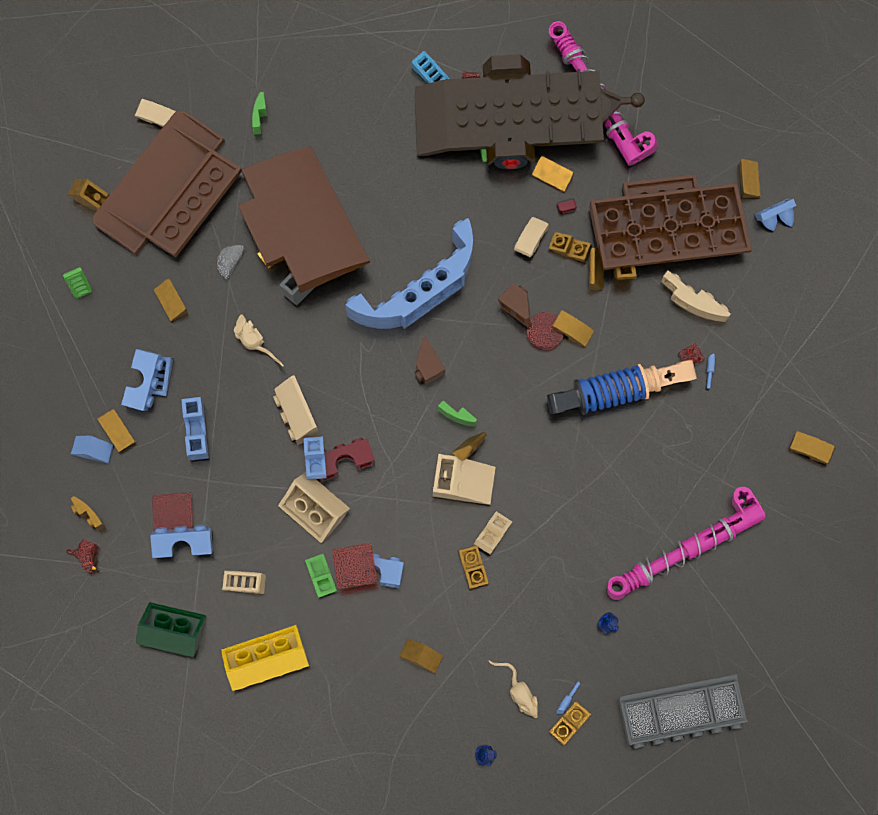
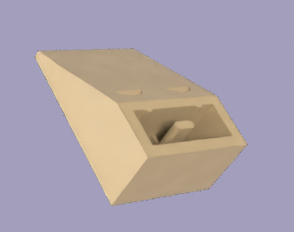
M438 454L433 497L490 505L496 467L468 459L462 461L456 456Z

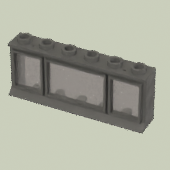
M737 674L618 698L627 745L633 746L634 749L646 747L645 743L653 742V745L665 743L664 739L672 738L673 741L685 739L684 735L692 734V738L703 736L705 731L710 730L712 734L723 732V728L730 726L731 730L743 728L742 724L748 722Z

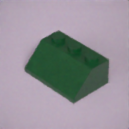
M149 602L137 627L136 644L194 657L200 643L206 615Z

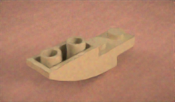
M667 271L663 276L661 282L674 292L671 300L680 307L697 316L714 321L726 322L731 314L728 308L723 304L717 303L709 292L701 290L696 294L695 290L681 282L680 277L675 273Z

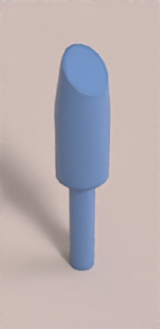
M711 354L708 357L706 371L708 373L707 389L711 387L712 373H714L715 354Z
M577 682L570 694L565 696L558 707L557 714H563L573 700L572 696L581 684L580 682Z

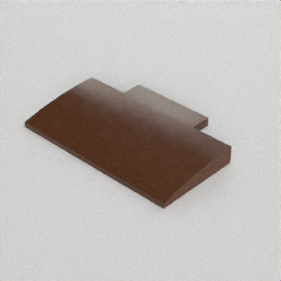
M311 146L284 153L241 169L254 199L238 205L239 210L266 266L269 267L284 260L300 293L370 263Z
M696 174L624 182L622 185L624 196L590 201L589 209L603 270L750 253L752 251L737 183L698 187Z

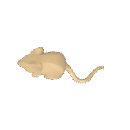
M241 314L234 328L236 338L241 340L245 348L265 352L283 367L284 365L270 351L261 347L264 343L263 337L256 328L254 329L250 320L247 322Z
M489 660L488 662L494 666H507L512 669L510 695L513 701L518 704L521 712L537 719V698L532 695L531 690L524 682H517V672L514 666L509 663H493Z

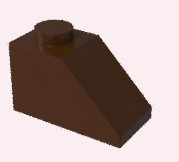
M512 283L498 298L500 307L529 328L531 326L528 292L524 287Z
M427 338L422 340L415 371L417 379L420 382L423 381L425 385L445 375V368Z

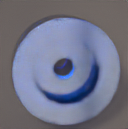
M611 612L605 613L600 618L598 627L605 633L616 632L619 629L618 618Z
M480 745L476 749L475 756L478 764L485 766L493 763L497 753L490 745Z

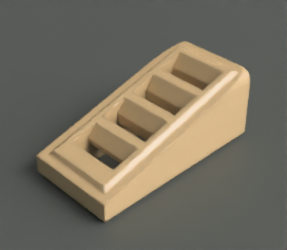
M224 571L222 590L264 594L266 575L254 572ZM234 576L233 587H230L231 577ZM240 577H242L241 587H239V578H240ZM248 577H250L249 588H247Z

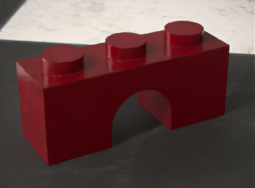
M358 438L353 440L352 444H339L333 450H324L327 478L319 480L322 482L337 477V463L345 458L351 459L355 463L357 470L374 465L375 459L368 439Z

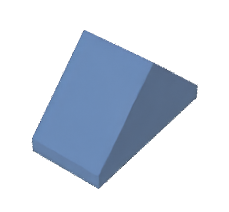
M76 436L71 455L109 464L114 445L93 436Z

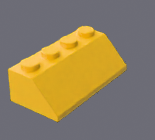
M297 625L221 649L225 671L232 691L309 666Z

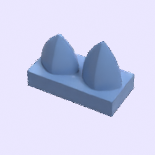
M785 199L755 213L757 221H761L766 228L772 231L775 230L777 225V214L786 225L792 227L794 222L793 207L796 206L794 199Z

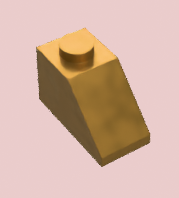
M75 179L68 193V196L80 204L96 211L110 195L88 179Z

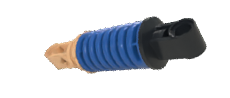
M693 360L682 361L658 369L654 365L643 369L641 364H637L631 367V369L625 368L623 371H612L609 374L604 373L602 376H591L588 379H575L573 381L574 389L546 396L551 414L578 407L581 414L586 415L589 409L593 412L596 411L597 406L602 410L605 406L610 408L612 404L617 406L619 403L625 404L626 401L630 403L633 400L649 399V392H659L662 386L694 380L697 377ZM667 372L671 373L669 379L664 378V375H666Z

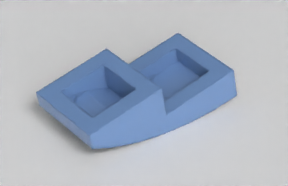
M323 436L303 438L307 480L327 478Z

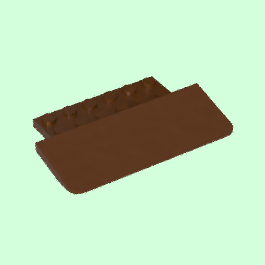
M182 110L176 111L94 214L93 223L97 228L136 256L149 240L172 256L177 257L242 172L241 167L217 153L225 142L222 136L189 113Z

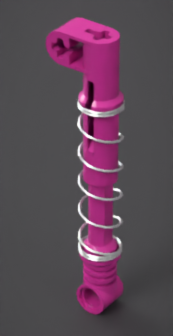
M560 21L552 23L549 27V34L562 53L564 64H572L576 71L578 69L581 72L595 71L587 69L589 58L583 56L584 50L576 44L566 25ZM558 30H563L560 36H556ZM582 57L587 58L586 66L581 59ZM600 84V85L604 86V88H603V87H600V88L606 90V86H605L604 84ZM617 110L612 115L616 123L613 125L610 119L604 123L607 129V136L613 139L629 166L651 155L658 148V141L651 132H643L633 137L629 131L627 121L623 120V114ZM620 132H622L623 136L625 137L623 141L618 134ZM649 140L650 145L647 146L645 141ZM641 142L645 149L644 151L640 150L639 146L637 145L638 143Z
M739 487L735 490L732 497V505L737 513L718 519V523L715 525L710 524L711 527L698 534L694 532V536L683 542L678 541L680 547L668 554L663 549L664 556L653 562L646 558L648 565L639 562L631 569L632 572L629 570L623 576L612 577L608 582V596L614 600H620L630 593L631 590L639 588V585L648 586L652 584L654 575L660 573L667 576L669 567L674 564L678 567H684L685 558L689 560L692 558L699 559L705 551L709 549L715 550L718 544L724 541L730 542L740 532L766 519L765 512L752 491L747 487ZM744 502H745V505H748V504H750V503L752 504V505H750V506H748V507L742 509V507H743V505H744ZM683 560L682 566L677 564L678 562ZM667 569V574L661 573V571ZM620 585L622 590L616 592L612 589V586Z

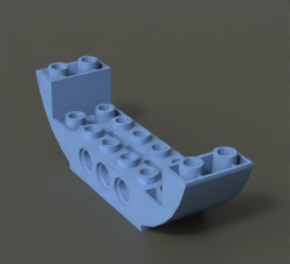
M469 219L460 220L453 226L452 242L458 249L452 253L450 258L447 260L446 258L442 259L436 268L432 271L429 269L424 272L419 280L411 281L405 290L393 294L391 300L387 303H380L375 311L362 294L352 296L347 300V304H345L347 317L371 328L391 329L402 326L405 329L464 286L465 277L468 274L472 259L473 234Z

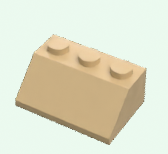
M293 375L274 389L276 395L273 398L277 407L281 406L283 410L280 414L284 424L288 423L291 428L288 430L291 440H296L297 445L304 443L303 438L318 437L319 434L301 389Z
M306 472L293 481L278 505L320 543H323L341 523L350 509L316 479L307 480Z

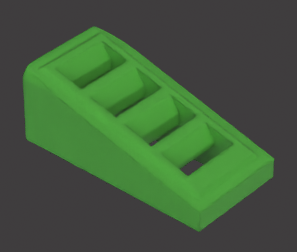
M81 267L63 275L76 299L92 292Z

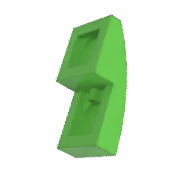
M264 92L259 93L253 109L252 125L254 135L262 134L260 117L267 116Z
M445 401L438 405V411L457 423L471 427L477 424V419L463 407L457 413Z
M324 554L306 559L305 562L318 598L337 591Z

